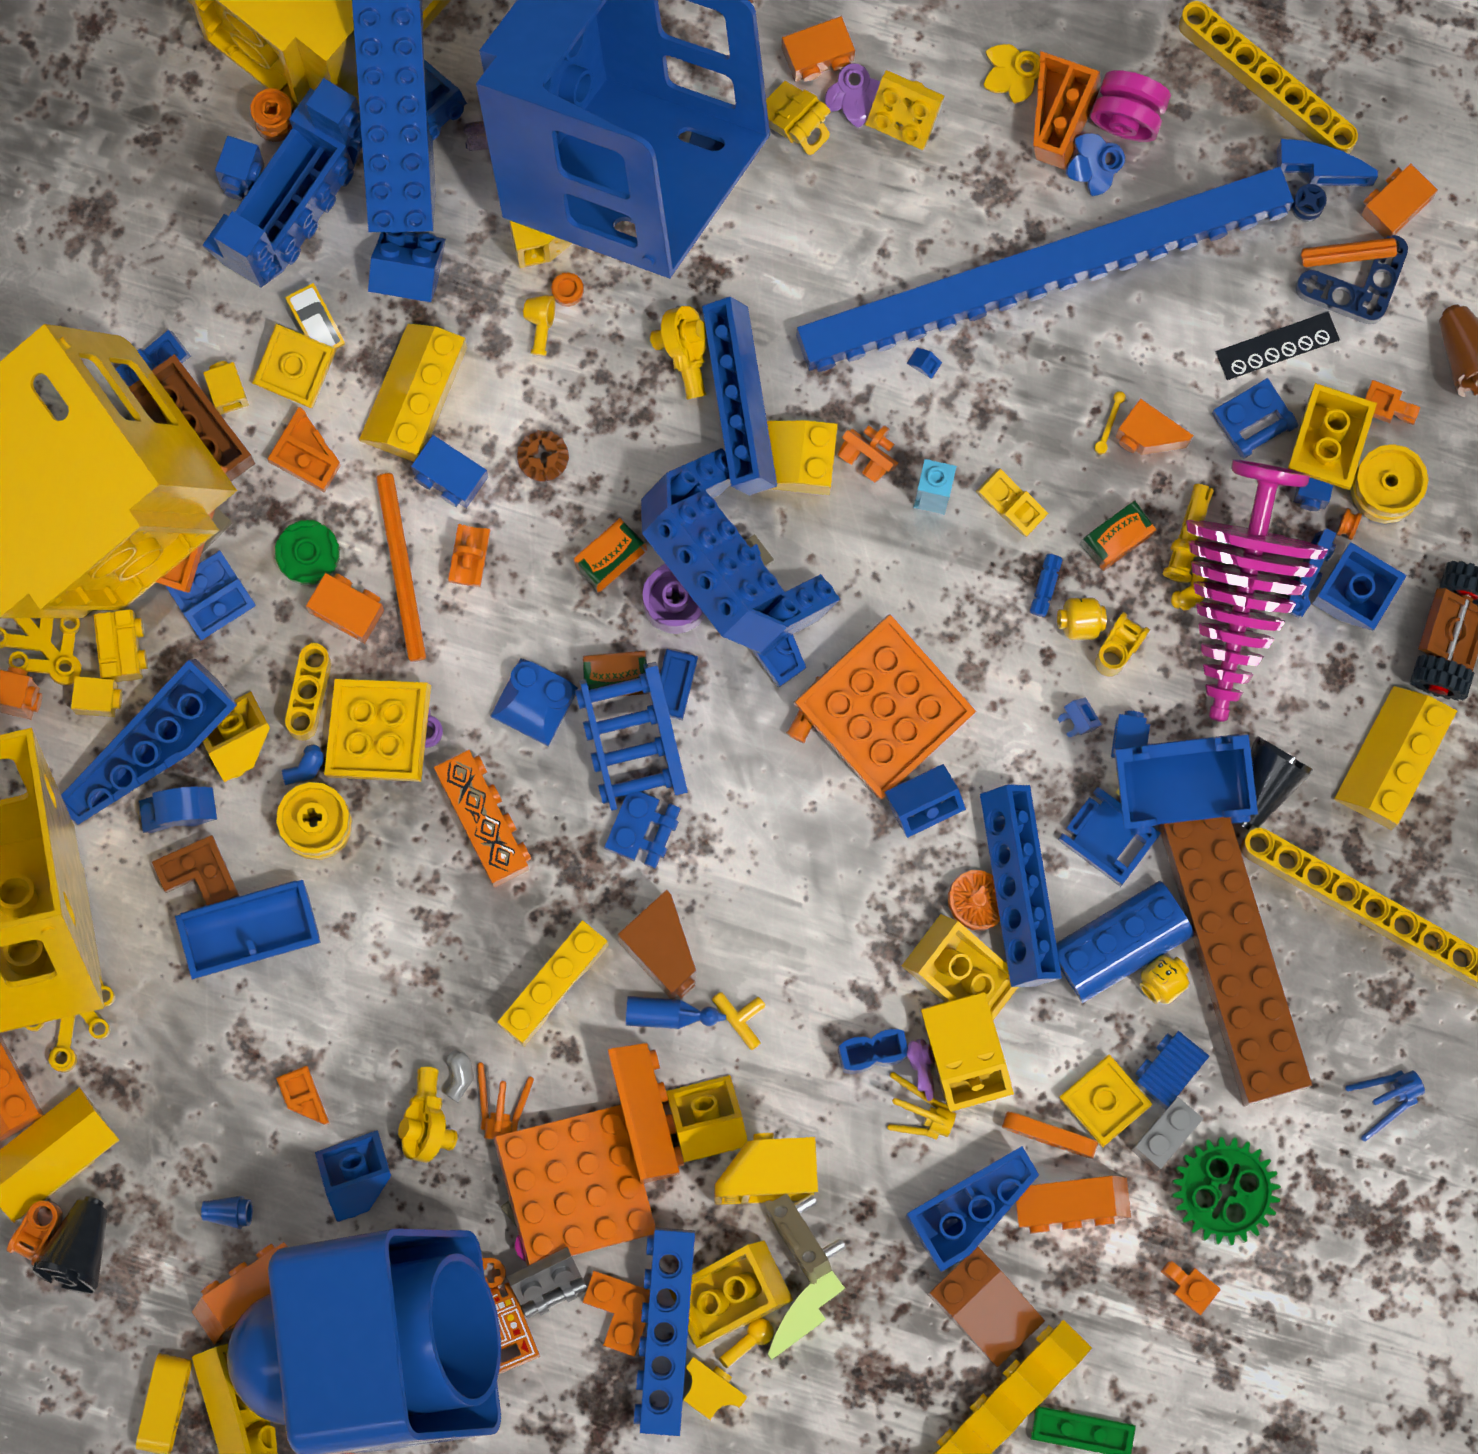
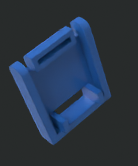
M1097 787L1093 794L1103 801L1101 805L1089 797L1066 828L1076 838L1072 840L1062 833L1058 840L1121 887L1161 833L1151 826V833L1132 835L1131 829H1124L1121 803ZM1133 837H1135L1144 846L1129 866L1126 867L1117 859Z

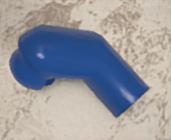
M314 744L308 745L303 751L304 755L298 766L282 769L285 786L316 777L324 759L319 746Z

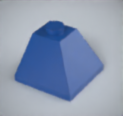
M378 1130L315 1152L325 1193L336 1221L340 1222L368 1212L391 1177Z

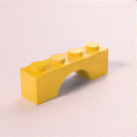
M582 920L497 1022L499 1027L525 1047L546 1022L553 1009L568 990L592 967L609 946L608 941Z

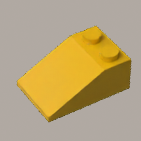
M1315 383L1301 420L1288 469L1309 474L1311 478L1350 490L1377 403Z
M807 420L767 421L777 487L771 489L830 496L838 424Z
M942 914L939 915L901 965L922 985L945 1002L985 991L993 1020L1018 988L1011 987L1007 963L959 921Z
M765 1240L748 1244L692 1275L688 1332L696 1349L794 1301ZM668 1288L675 1302L677 1299L676 1294L673 1290Z

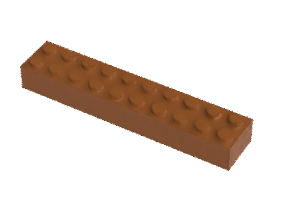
M1230 817L1158 824L1184 913L1194 931L1192 939L1243 1106L1245 1107L1311 1087L1310 1075Z

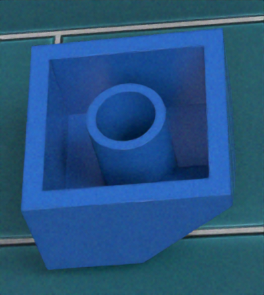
M1350 542L1312 604L1339 621L1374 631L1407 575Z

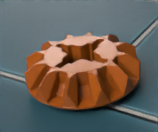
M537 430L535 433L525 436L520 446H518L517 460L520 469L527 477L545 482L557 478L564 472L568 464L569 452L563 438L552 431ZM539 444L545 447L546 452H552V455L547 457L546 468H544L540 458L534 459V455L539 452Z

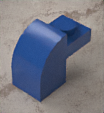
M213 787L167 789L154 792L152 797L139 800L143 833H154L174 826H197L217 820Z

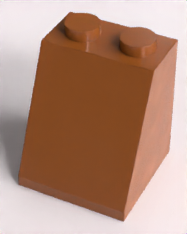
M666 890L617 934L618 942L670 999H674L677 995L683 999L696 986V968L672 895Z

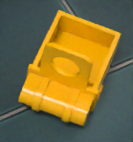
M784 81L766 99L769 128L787 138L790 143L795 141L800 144L806 154L813 155L828 140L830 133L824 121L831 111L826 104L819 101L816 95L806 89L802 91L789 82ZM815 128H819V139L814 144H808L807 138L811 135V132Z

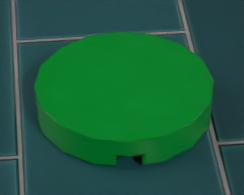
M300 520L289 525L280 535L275 545V559L280 571L290 581L300 585H315L320 583L325 573L331 575L336 570L340 560V547L334 533L325 525L314 520Z

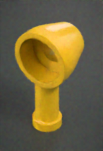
M542 295L526 299L523 309L524 319L536 325L533 349L530 352L532 355L546 356L547 354L545 350L548 330L552 326L555 317L556 306L554 296Z

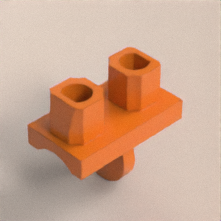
M870 425L867 426L863 433L872 439L871 442L854 429L847 430L842 436L845 441L840 448L838 456L853 465L861 453L865 454L871 460L862 473L875 483L887 472L894 471L899 462L878 448L880 445L889 452L895 445L886 438L890 429L885 425L879 431H876Z
M458 524L448 578L449 583L481 588L490 529Z

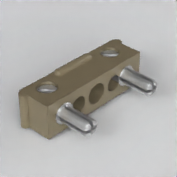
M788 1194L772 1202L770 1200L766 1201L765 1206L768 1217L808 1281L816 1284L817 1279L832 1271L828 1258L845 1250V1243L843 1240L838 1239L828 1246L821 1248L800 1215L802 1212L817 1205V1199L813 1194L793 1204Z

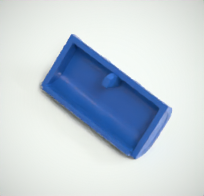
M295 880L183 912L175 916L192 980L321 943L311 902L303 880Z
M1158 881L1058 941L1056 945L1060 970L1083 1004L1151 963L1159 956L1164 955L1194 937V931L1171 892L1163 882Z

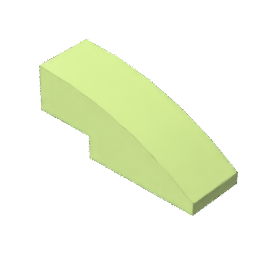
M833 1271L817 1279L816 1284L810 1283L792 1304L773 1338L768 1352V1357L771 1360L826 1320L819 1308L845 1289Z

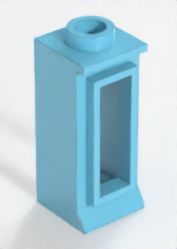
M925 459L913 508L945 515L957 466Z

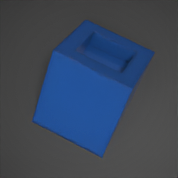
M917 347L906 364L932 379L942 362L931 351Z

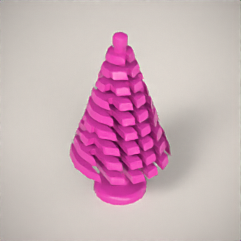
M1233 459L1231 469L1235 474L1255 479L1258 482L1249 528L1201 520L1186 521L1189 533L1217 542L1231 544L1190 540L1188 541L1189 550L1192 554L1239 566L1191 561L1192 572L1196 575L1237 585L1236 587L1211 582H1194L1195 594L1233 604V606L1209 602H1196L1197 614L1229 623L1228 626L1199 622V633L1201 635L1226 642L1225 645L1201 644V651L1204 656L1222 660L1221 665L1203 664L1204 675L1218 679L1217 685L1205 684L1206 695L1214 697L1213 705H1211L1209 717L1214 721H1227L1230 712V701L1237 702L1241 698L1243 692L1234 689L1233 684L1249 683L1254 675L1251 672L1237 669L1238 664L1258 666L1264 658L1261 654L1241 650L1242 646L1269 649L1275 639L1262 633L1247 630L1246 628L1280 631L1285 623V620L1279 617L1266 615V613L1250 609L1291 613L1296 605V602L1260 591L1302 595L1307 587L1306 584L1275 574L1312 577L1318 567L1285 556L1323 559L1328 551L1327 548L1312 544L1311 542L1268 532L1277 487L1279 485L1305 487L1309 482V474L1257 462Z

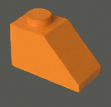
M1140 398L1119 427L1115 437L1119 439L1118 443L1128 452L1134 453L1136 451L1140 455L1187 448L1194 435Z

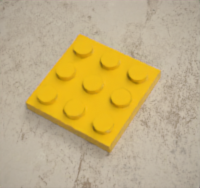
M335 679L324 775L328 778L421 782L431 685L427 682Z

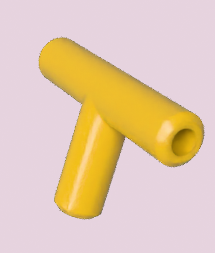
M723 992L717 993L712 998V1001L721 1013L726 1015L728 1022L749 1049L754 1050L757 1048L761 1041L746 1022L765 1008L763 1000L760 997H756L737 1012Z

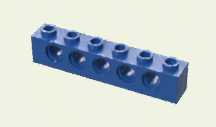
M1004 785L981 793L980 799L1011 987H1035L1062 979L1030 785Z
M655 1227L654 1235H648L646 1255H652L653 1259L652 1269H645L644 1289H650L649 1303L643 1302L641 1323H648L647 1336H640L639 1356L645 1357L644 1370H638L636 1390L643 1391L642 1404H635L634 1424H640V1433L680 1436L695 1230ZM668 1254L675 1256L679 1261L677 1270L670 1273L663 1271L659 1264L660 1259ZM665 1288L673 1290L677 1297L675 1303L671 1306L661 1305L657 1299V1294L660 1290ZM667 1322L672 1325L674 1334L671 1338L662 1340L656 1336L654 1329L659 1323ZM659 1356L667 1357L672 1364L671 1369L663 1374L656 1372L652 1367L653 1360ZM656 1390L666 1392L669 1402L663 1407L654 1406L649 1398L652 1392Z

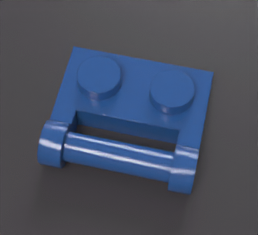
M1268 378L1214 409L1212 412L1242 459L1252 455V450L1286 430L1290 432L1299 426L1295 416L1288 410ZM1276 413L1279 418L1278 421L1246 440L1242 438L1241 432Z

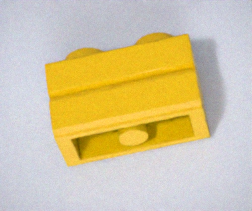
M130 609L93 615L100 678L113 679L116 683L142 679V669H148L145 649L140 650L139 638L144 637L142 618H136V614Z

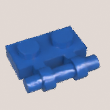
M642 792L626 795L604 849L634 862L639 850L648 853L644 865L656 869L660 858H664L668 850L665 846L671 831H675L679 822L676 819L681 808L669 804L665 814L662 815L656 812L660 803L659 799ZM651 823L659 826L653 842L644 839Z

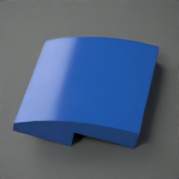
M220 550L198 564L190 592H183L166 586L200 640L205 639L256 606Z

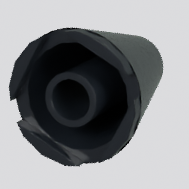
M1257 736L1251 748L1258 814L1250 815L1251 821L1238 823L1247 830H1250L1252 825L1259 828L1313 771L1306 764H1303Z
M85 1196L84 1200H76L35 1261L32 1272L36 1276L49 1283H52L54 1279L62 1283L61 1288L83 1294H92L93 1291H96L99 1283L108 1211L103 1207L104 1203L99 1199Z

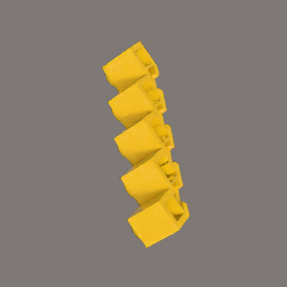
M1062 1320L1054 1329L1048 1325L1035 1338L1039 1344L1021 1363L1015 1359L1004 1370L1002 1374L1006 1378L988 1397L983 1393L969 1407L973 1413L954 1432L949 1428L937 1440L936 1443L940 1447L933 1454H992L1017 1429L1023 1420L1047 1398L1059 1382L1083 1360L1092 1347L1065 1320Z

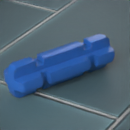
M1054 554L1046 555L1042 566L1044 570H1041L1034 594L1036 599H1033L1031 604V614L1039 617L1047 615L1050 606L1048 601L1052 599L1058 578L1057 572H1059L1063 561L1062 557Z

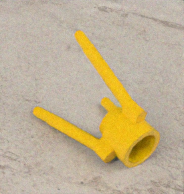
M891 1072L890 1077L933 1107L930 1106L929 1110H925L909 1102L894 1098L892 1100L893 1104L925 1117L923 1125L929 1128L889 1124L887 1129L901 1133L928 1136L937 1140L939 1135L948 1137L957 1113L950 1112L946 1104L939 1102L935 1098L927 1101L924 1091H918L917 1086L895 1072Z

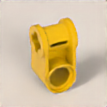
M1123 612L1107 635L1108 638L1096 656L1095 666L1097 670L1107 677L1118 675L1132 654L1136 653L1151 629L1140 627L1129 620L1127 614ZM1105 653L1116 654L1119 658V664H1108L1104 660L1103 655Z

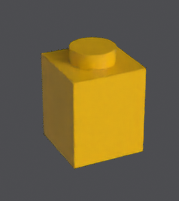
M217 362L211 365L208 371L203 372L214 406L220 415L249 406L234 362Z
M75 676L71 709L77 715L115 718L116 709H121L122 689H118V685L113 679Z

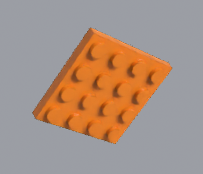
M891 614L882 619L793 702L879 800L886 796V791L896 787L977 712Z
M621 1105L493 1138L527 1266L568 1247L571 1256L648 1237V1235H654V1219L644 1183L641 1184Z

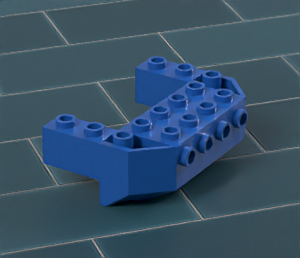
M325 78L322 79L315 90L309 89L289 118L292 125L291 131L235 212L232 211L229 216L223 214L203 244V247L224 266L260 288L281 274L288 264L293 265L301 252V245L306 238L310 239L315 234L319 225L318 220L324 212L328 213L336 202L335 195L341 186L346 187L354 175L353 169L362 148L360 107L356 97Z
M720 448L667 472L641 499L642 534L722 637L765 656L783 639L818 622L841 599L834 591L832 585L821 574L786 592L782 589L775 576L767 570L756 552L750 548L737 531L735 525L728 520L713 499L720 496L731 484L726 452L723 448Z

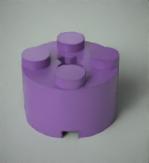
M666 564L658 567L646 580L643 587V607L653 627L666 633L681 634L700 625L705 614ZM672 593H679V598L681 599L678 604L672 603Z

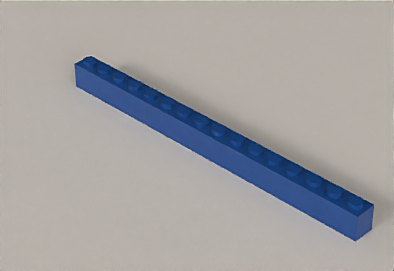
M1280 166L797 327L796 337L808 370L826 371L836 365L835 362L847 359L849 362L856 361L865 357V352L878 349L880 352L895 347L898 341L907 338L909 341H916L925 337L928 331L937 328L939 331H946L955 327L958 321L967 318L969 321L979 320L985 317L988 311L999 308V311L1009 310L1015 307L1018 301L1027 298L1030 301L1039 300L1045 297L1048 291L1057 288L1060 291L1069 290L1077 286L1078 281L1087 278L1090 281H1095L1107 276L1108 271L1117 268L1120 271L1131 269L1137 266L1140 260L1149 258L1150 261H1155L1167 256V251L1179 248L1180 251H1185L1197 246V241L1209 238L1210 241H1215L1228 235L1227 231L1239 228L1240 231H1245L1258 225L1257 221L1269 218L1270 221L1281 219L1288 214L1287 211H1290L1294 200Z

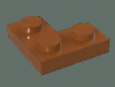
M213 835L152 861L165 893L196 880L207 906L239 896Z

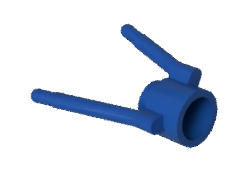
M1400 1070L1392 1075L1358 1082L1345 1087V1090L1349 1092L1394 1082L1390 1084L1391 1091L1375 1098L1372 1101L1373 1105L1386 1102L1394 1097L1398 1102L1404 1101L1361 1137L1362 1141L1370 1139L1407 1108L1417 1104V1097L1425 1094L1422 1080L1414 1070L1406 1074Z

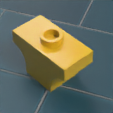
M693 1357L685 1367L692 1377V1386L683 1401L709 1420L721 1407L733 1405L740 1408L747 1399L745 1394L729 1383L732 1377L718 1366L712 1371Z

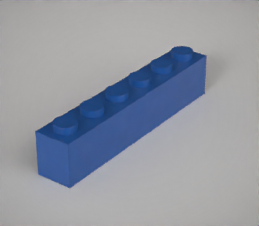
M730 296L703 305L702 309L731 487L750 496L777 487V480L748 306Z

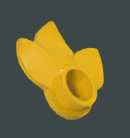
M1010 44L996 45L986 51V56L995 67L987 75L984 88L996 94L1009 92L1010 99L1014 104L1028 99L1033 92L1034 81L1039 78L1040 56L1032 51L1020 52ZM1025 63H1028L1032 66L1033 69L1029 72H1025L1022 70L1021 66Z

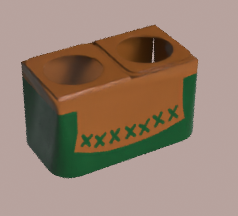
M645 651L583 656V678L586 679L588 690L640 678L639 674L645 673L643 664H647ZM639 691L622 696L642 695L649 693H643V691Z

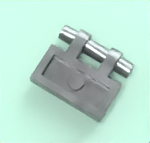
M568 1247L507 1276L520 1305L533 1300L522 1306L527 1319L538 1313L542 1316L550 1312V1307L565 1300L570 1302L577 1298V1294L587 1290L582 1277L570 1283V1281L580 1277L581 1274ZM559 1286L561 1287V1288H559V1289H557V1290H555V1291H553V1292H551V1293H549V1294H546V1295L542 1296L543 1294H545V1293H547V1292H549V1291H551V1290H553V1289H555V1288H557V1287H559Z

